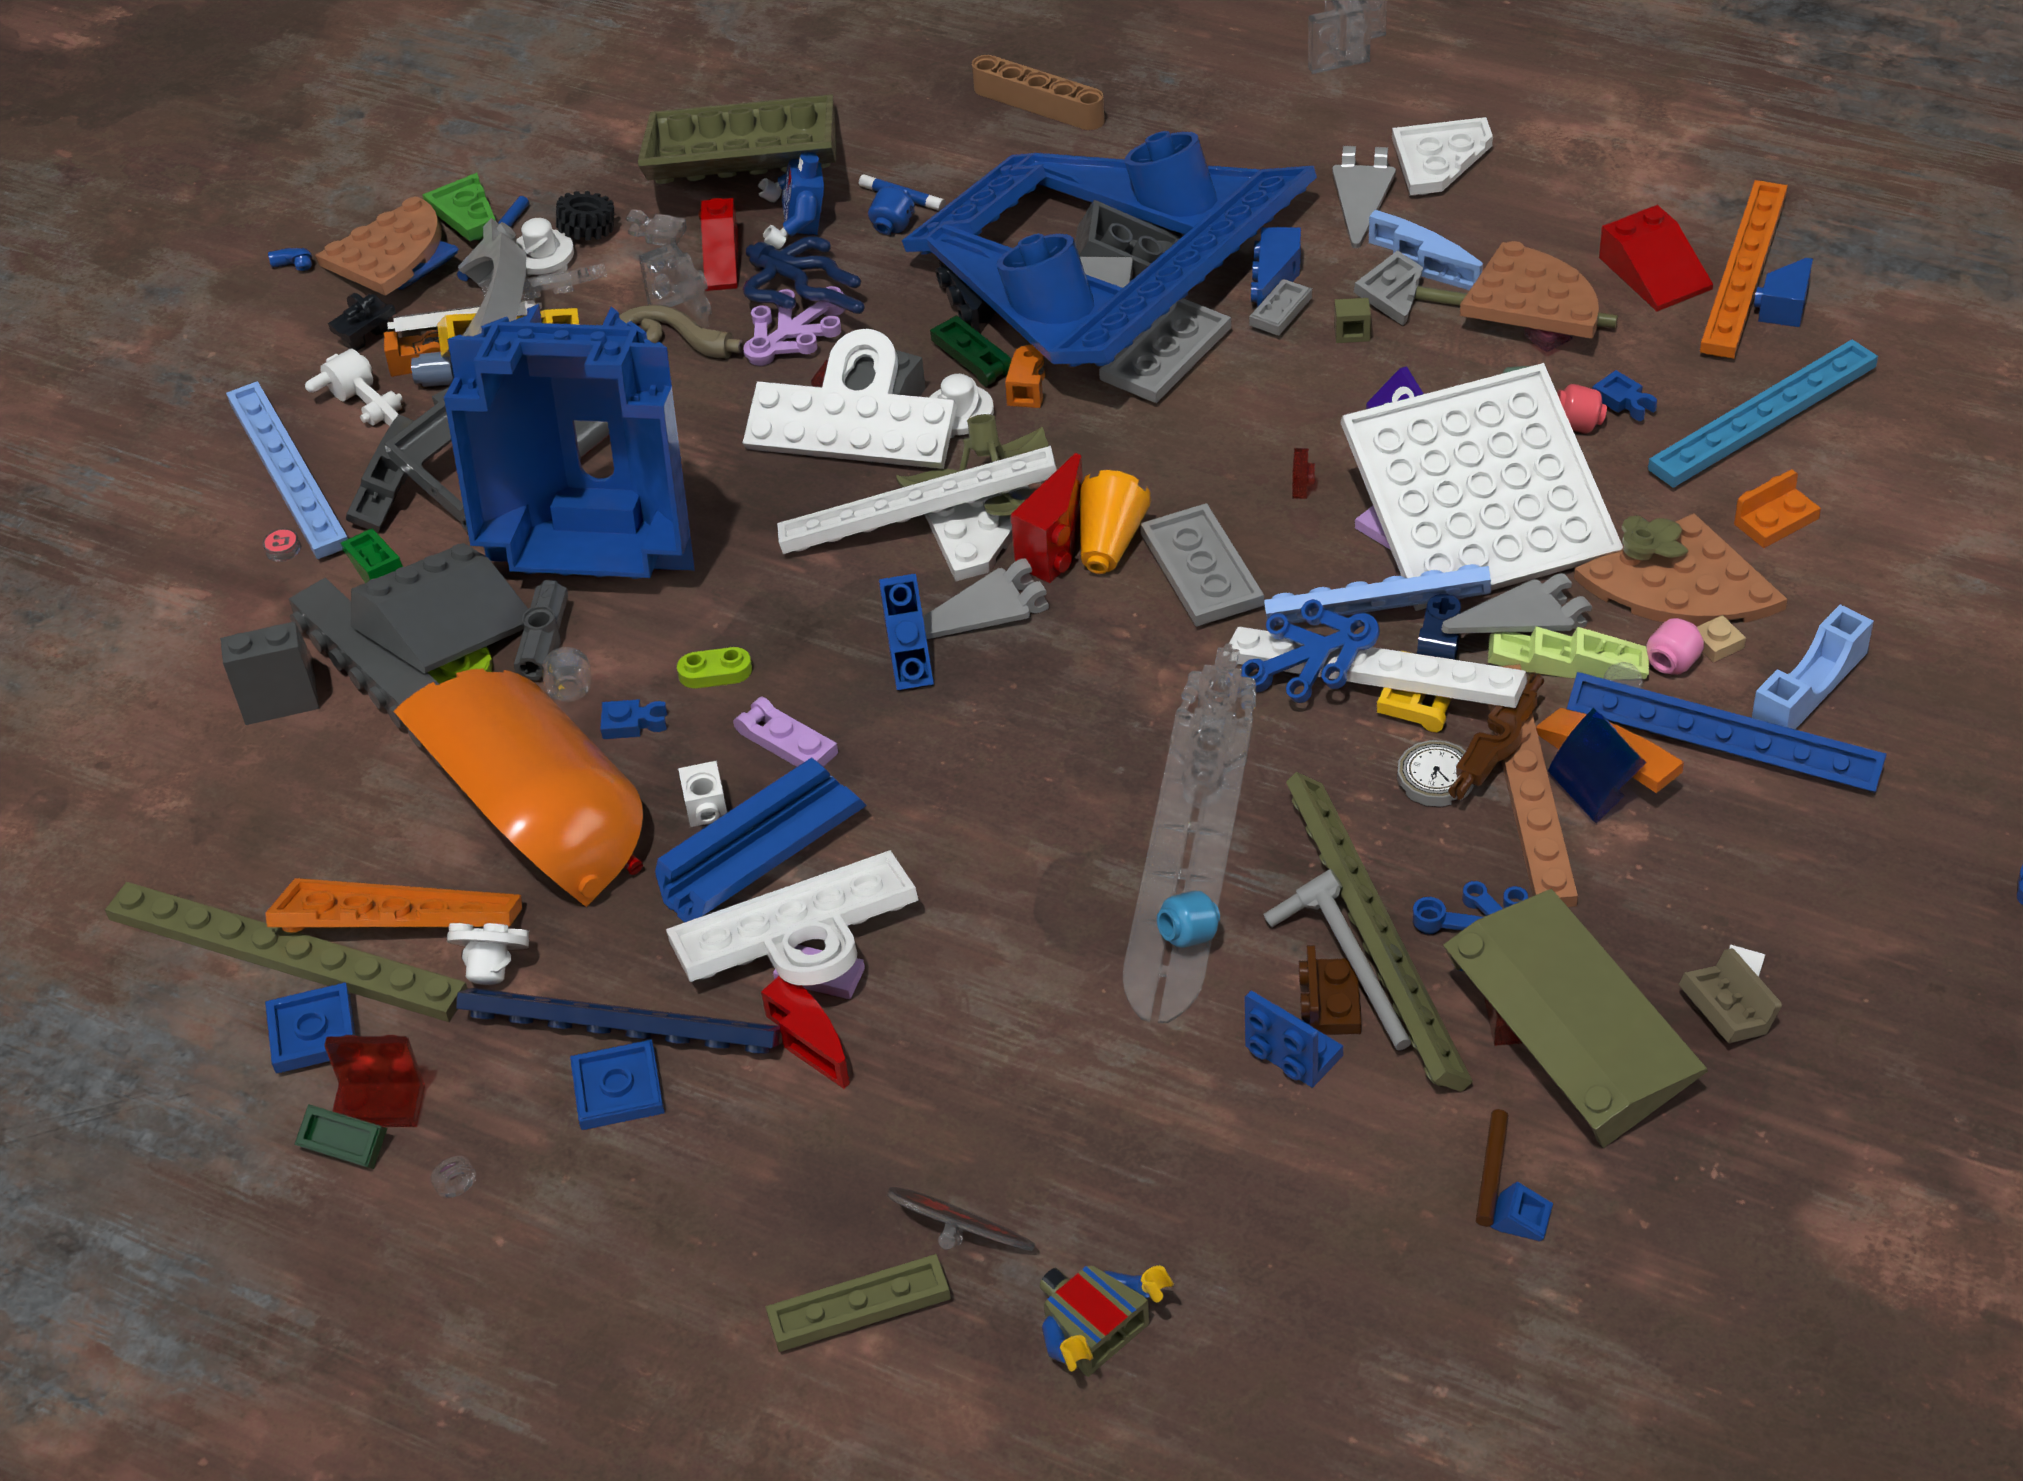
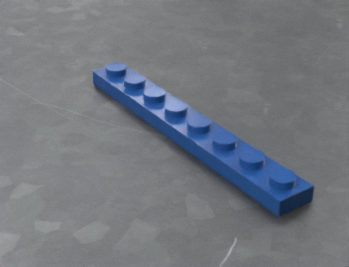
M1577 672L1567 706L1568 710L1588 714L1599 719L1874 793L1877 791L1887 756L1886 753Z

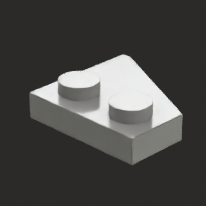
M1397 250L1355 282L1353 292L1361 298H1369L1371 305L1403 326L1407 322L1416 289L1422 276L1423 267Z

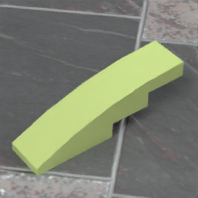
M1535 627L1531 636L1517 632L1491 633L1489 636L1488 663L1499 666L1520 664L1521 669L1526 672H1536L1565 678H1576L1577 672L1607 680L1646 679L1649 674V658L1646 646L1580 627L1576 628L1572 636L1540 627Z

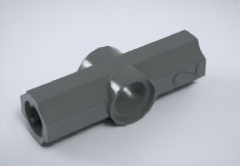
M544 580L540 586L536 587L531 607L522 616L524 631L514 662V668L517 674L530 680H540V677L543 676L542 665L544 673L547 674L553 651L561 644L559 628L568 600V591L566 587L561 586L556 581Z

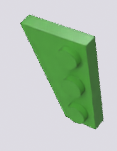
M477 173L422 195L423 200L433 207L438 217L469 241L482 239L483 226L491 218L495 220Z

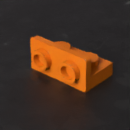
M1791 469L1780 476L1771 478L1763 485L1743 493L1737 500L1734 525L1762 548H1766L1818 520L1821 508L1796 489L1798 473Z

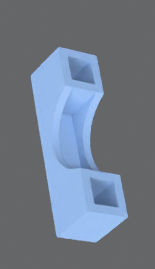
M1839 605L1819 625L1809 650L1798 666L1789 674L1777 669L1756 691L1752 718L1796 729L1867 654L1874 621L1845 606Z

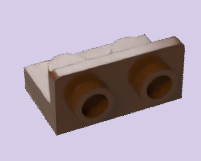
M1307 945V960L1299 961V985H1307L1308 993L1300 994L1301 1019L1309 1018L1310 1026L1325 1035L1361 1034L1358 977L1347 958L1316 959L1315 945Z

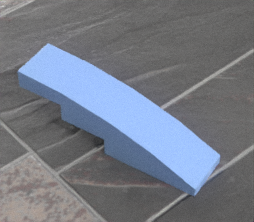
M1374 210L1369 216V243L1391 249L1393 253L1398 250L1423 267L1422 277L1470 290L1482 273L1483 263L1439 234L1406 219L1378 210Z

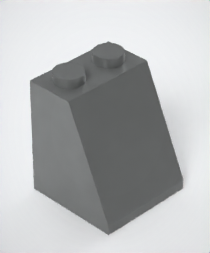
M295 621L220 638L223 665L245 725L319 709L312 656Z

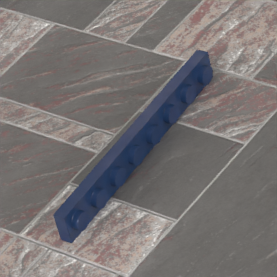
M470 988L457 993L456 1009L470 1010V1017L493 1019L495 1014L509 1015V1022L530 1024L533 1023L534 1018L548 1020L547 1026L562 1029L572 1028V1023L587 1025L586 1031L592 1033H611L612 1028L626 1030V1036L632 1038H650L651 1033L666 1035L665 1041L672 1043H690V1038L705 1040V1046L712 1048H729L730 1043L745 1045V1051L752 1053H769L770 1048L783 1043L780 1026L477 988Z

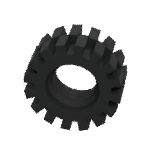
M574 191V195L566 193L564 197L560 196L556 203V228H558L560 233H565V236L571 237L574 235V239L578 240L581 237H585V240H591V237H594L596 240L601 239V235L607 237L613 231L614 202L609 200L607 196L601 197L600 193L591 195L590 191H585V194Z

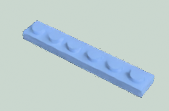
M1470 564L1460 567L1458 571L1445 573L1440 570L1426 571L1419 577L1391 576L1379 583L1368 584L1367 582L1358 581L1348 584L1346 588L1331 590L1328 587H1319L1312 589L1307 594L1300 595L1280 593L1274 595L1272 599L1264 600L1267 620L1274 614H1283L1292 624L1306 622L1301 614V608L1306 601L1311 599L1320 601L1326 610L1345 616L1425 604L1437 594H1450L1457 599L1491 594V578L1489 566L1480 567L1476 564ZM1319 609L1311 610L1308 616H1315ZM1278 623L1276 626L1284 625V623Z

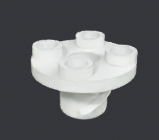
M532 218L526 221L521 228L522 236L516 240L517 245L526 252V277L548 273L554 275L564 273L568 268L567 264L574 255L571 238L565 236V233L553 230L551 223L547 219Z
M964 374L947 376L941 382V389L929 397L955 400L957 409L950 438L955 435L969 434L967 425L969 418L981 414H994L993 400L989 393L977 387L975 381Z
M450 923L447 942L466 946L463 950L462 959L466 965V978L469 981L480 985H494L504 980L505 967L511 961V954L508 950L529 948V931L508 929L509 926L504 924L486 923L484 924V929L473 928V925Z

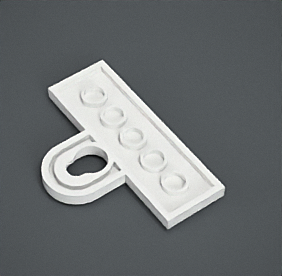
M859 329L844 335L832 348L822 388L757 382L742 444L748 450L944 469L957 405L955 400L892 394L898 370V356L892 342L879 331ZM862 357L872 358L874 360L873 368L876 372L873 382L863 390L854 391L848 389L845 386V379L848 373L855 368L856 362Z
M891 850L676 925L666 929L669 942L690 982L697 979L710 978L722 970L736 965H746L756 958L768 955L778 975L784 981L795 985H816L838 978L854 965L857 959V949L853 934L848 925L861 924L868 920V918L900 910L907 904L918 901L916 887ZM807 940H825L826 947L818 954L807 955L801 950L795 949L798 944Z

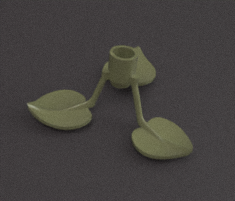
M991 414L976 415L967 420L969 438L963 439L964 450L959 471L938 469L913 476L896 475L897 482L903 488L966 470L970 449L974 450L977 456H990L992 462L1045 448L1049 444L1043 427H1040L1030 434L1001 445L998 438L995 416ZM1025 488L992 497L984 503L985 511L995 516L1011 515L1035 490Z

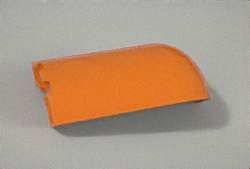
M481 668L457 672L456 678L439 685L432 682L421 688L393 711L483 814L528 859L585 907L611 883L628 862L637 845L642 828L643 808L638 791L629 779L557 704L530 679L508 670H504L503 673L486 672Z

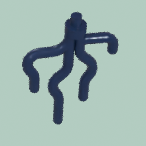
M805 237L780 251L765 242H758L755 245L751 244L746 248V255L750 257L751 264L762 269L761 272L748 279L743 286L744 295L749 300L758 303H773L785 309H792L795 306L793 297L775 290L758 289L770 282L776 274L794 280L797 294L804 299L826 301L855 314H861L865 309L864 303L828 288L808 286V277L802 270L823 269L828 277L851 288H858L861 285V279L857 275L840 269L837 263L828 257H796L807 250L828 252L831 249V244L828 240L820 237Z

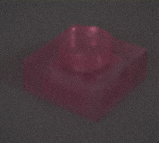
M1525 327L1524 332L1525 337L1546 353L1573 339V335Z

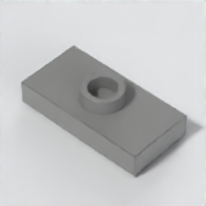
M1282 279L1249 316V325L1279 336L1312 299V289Z

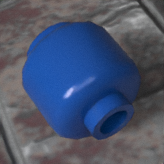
M896 185L884 187L875 195L868 209V217L874 228L882 234L889 235L891 232L901 233L907 227L914 213L915 204L906 189Z

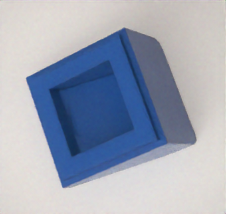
M1515 1182L1499 1194L1494 1222L1490 1227L1499 1232L1541 1241L1546 1233L1553 1203L1521 1183Z

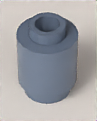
M441 352L422 353L419 357L412 358L411 360L412 377L415 384H422L423 387L451 385L454 374L450 356L441 357Z

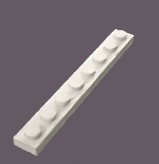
M1048 446L777 523L781 550L783 554L792 551H803L810 546L824 542H835L845 536L860 532H871L878 527L895 522H906L913 517L930 512L938 513L948 507L962 503H974L987 496L1009 493L1015 488L1044 483L1057 471L1052 448Z
M1237 627L1225 650V656L1228 663L1243 665L1250 659L1266 661L1303 645L1285 638L1281 640L1275 639L1268 631ZM1375 647L1359 650L1347 672L1348 682L1516 708L1527 683L1525 670ZM1342 648L1330 652L1317 677H1321L1322 670L1326 665L1336 662ZM1307 662L1284 671L1301 674ZM1340 672L1332 673L1329 679H1337Z

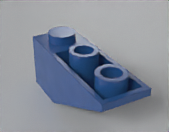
M1261 227V240L1254 241V261L1252 267V281L1258 282H1251V302H1257V307L1282 279L1293 282L1299 276L1301 227Z

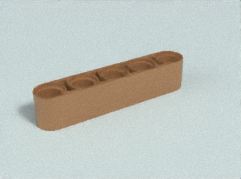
M981 55L972 61L974 91L980 96L1085 130L1098 129L1105 123L1103 93L1096 88L992 55Z

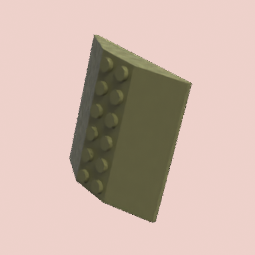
M833 94L650 112L638 158L639 168L647 181L655 180L658 184L673 182L674 178L687 177V180L696 181L704 179L705 175L718 174V177L727 178L737 175V172L749 171L750 174L758 175L768 172V169L780 168L781 171L787 172L789 160L800 159V154L807 152L815 153L819 157L818 162L821 163L822 168L829 167L830 163L836 162Z

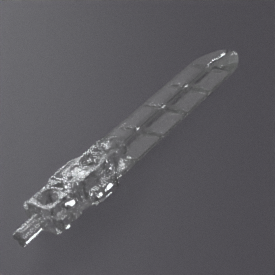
M1225 643L1224 648L1218 647L1214 665L1204 664L1203 672L1192 671L1188 674V681L1181 695L1183 702L1176 711L1168 758L1123 967V985L1127 1000L1140 1019L1148 1022L1151 1020L1160 977H1166L1158 1023H1169L1184 1013L1196 1000L1206 975L1212 939L1206 943L1186 948H1179L1173 945L1169 966L1162 965L1167 940L1159 932L1157 915L1164 900L1177 895L1180 879L1186 880L1183 893L1202 891L1210 897L1217 907L1219 906L1245 764L1247 763L1252 737V710L1256 707V681L1250 677H1242V669L1237 668L1240 651L1232 649V644ZM1198 696V708H1195L1193 714L1187 710L1190 703H1194ZM1241 699V708L1245 710V717L1237 719ZM1194 807L1200 809L1197 822L1191 821ZM1189 832L1195 833L1188 869H1184L1182 865Z

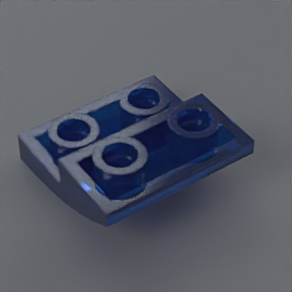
M1593 707L1566 738L1552 760L1548 772L1583 811L1597 823L1625 796L1619 789L1647 762L1609 721Z

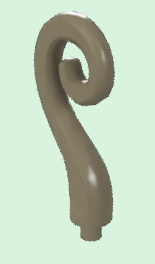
M644 305L632 308L619 315V318L626 324L629 321L636 325L641 323L642 329L647 332V339L652 343H657L662 337V326L659 323L662 322L676 329L696 351L703 355L714 358H730L732 352L741 353L743 351V340L733 339L731 332L704 329L688 315L672 307Z

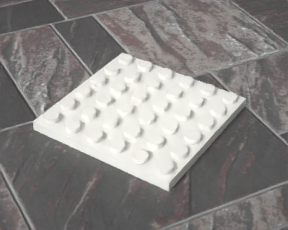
M1544 363L1342 416L1341 426L1401 576L1405 578L1419 577L1422 573L1430 570H1440L1443 573L1458 571L1462 566L1476 564L1480 567L1489 566L1491 590L1572 569L1600 556L1621 551L1623 548ZM1427 603L1413 605L1415 611L1425 609Z

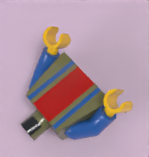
M1156 1265L1147 1269L1143 1275L1133 1276L1112 1271L1103 1272L1095 1266H1085L1071 1279L1058 1268L1049 1270L1042 1278L1039 1286L1049 1296L1044 1303L1045 1321L1042 1325L1049 1357L1065 1363L1071 1372L1076 1370L1078 1366L1087 1377L1093 1374L1149 1325L1148 1300L1146 1298L1151 1297L1154 1302H1160L1164 1296L1160 1289L1174 1285L1165 1268L1161 1265Z

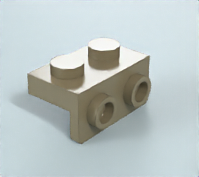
M1733 948L1724 950L1716 966L1685 972L1678 984L1728 1043L1766 1035L1782 1007L1780 1000Z

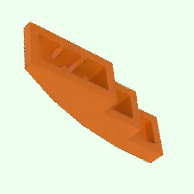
M1559 708L1536 726L1538 736L1592 773L1601 767L1623 783L1633 777L1653 792L1658 793L1683 773L1684 762L1651 741L1618 725L1588 714Z

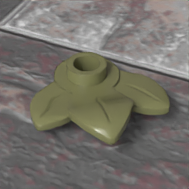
M1635 515L1625 519L1622 524L1624 532L1622 539L1623 550L1634 559L1648 560L1652 558L1653 553L1669 558L1680 557L1688 553V549L1676 541L1682 533V528L1672 520L1657 518L1648 522L1643 517Z

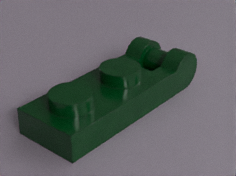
M957 315L930 329L931 341L974 373L983 386L991 385L996 381V377L1000 375L1007 376L1012 361L1010 356Z

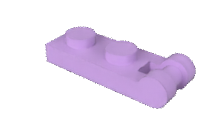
M759 697L754 701L748 713L742 712L733 720L734 727L741 735L796 767L811 757L824 767L838 754L836 742L774 708L772 703L764 697ZM763 721L766 724L762 727L758 723Z

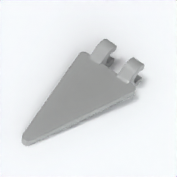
M1343 146L1342 165H1334L1332 167L1335 186L1353 248L1361 246L1369 230V216L1374 210H1379L1396 175V169L1388 166V147H1375L1374 166L1356 165V146Z
M1026 558L1014 562L1007 571L1003 568H997L924 615L926 639L1027 619L1030 616V612L1041 613L1049 608V604L1044 597L1047 594L1046 589L1040 581L1034 582L1029 574L1032 572V567Z
M1560 573L1552 576L1543 584L1537 579H1532L1443 622L1441 630L1447 634L1533 632L1535 627L1550 631H1571L1577 627L1582 628L1586 626L1587 620L1581 613L1591 611L1592 605L1583 596L1576 597L1565 604L1567 597L1561 590L1571 588L1572 582L1565 574Z

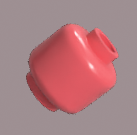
M1570 384L1564 390H1558L1557 395L1573 431L1588 434L1594 429L1596 424H1603L1607 405L1602 404V395L1598 390L1577 384Z

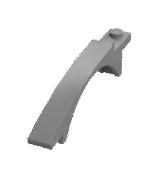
M492 218L483 226V240L458 266L460 272L470 277L483 290L489 286L480 308L462 336L482 333L481 326L504 317H508L509 322L516 320L520 308L526 277V252L517 245L515 232L503 222L498 224Z

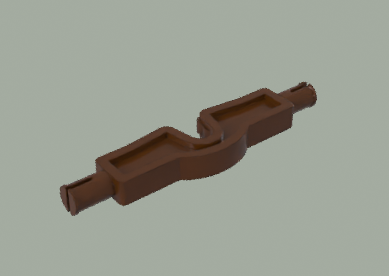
M1536 672L1529 674L1516 708L1497 705L1489 714L1487 719L1488 728L1499 735L1481 732L1474 735L1465 754L1456 765L1457 779L1448 790L1453 798L1457 796V800H1462L1472 784L1481 786L1496 763L1510 756L1518 748L1522 739V726L1536 708L1537 691L1544 684V678L1539 673L1537 676Z

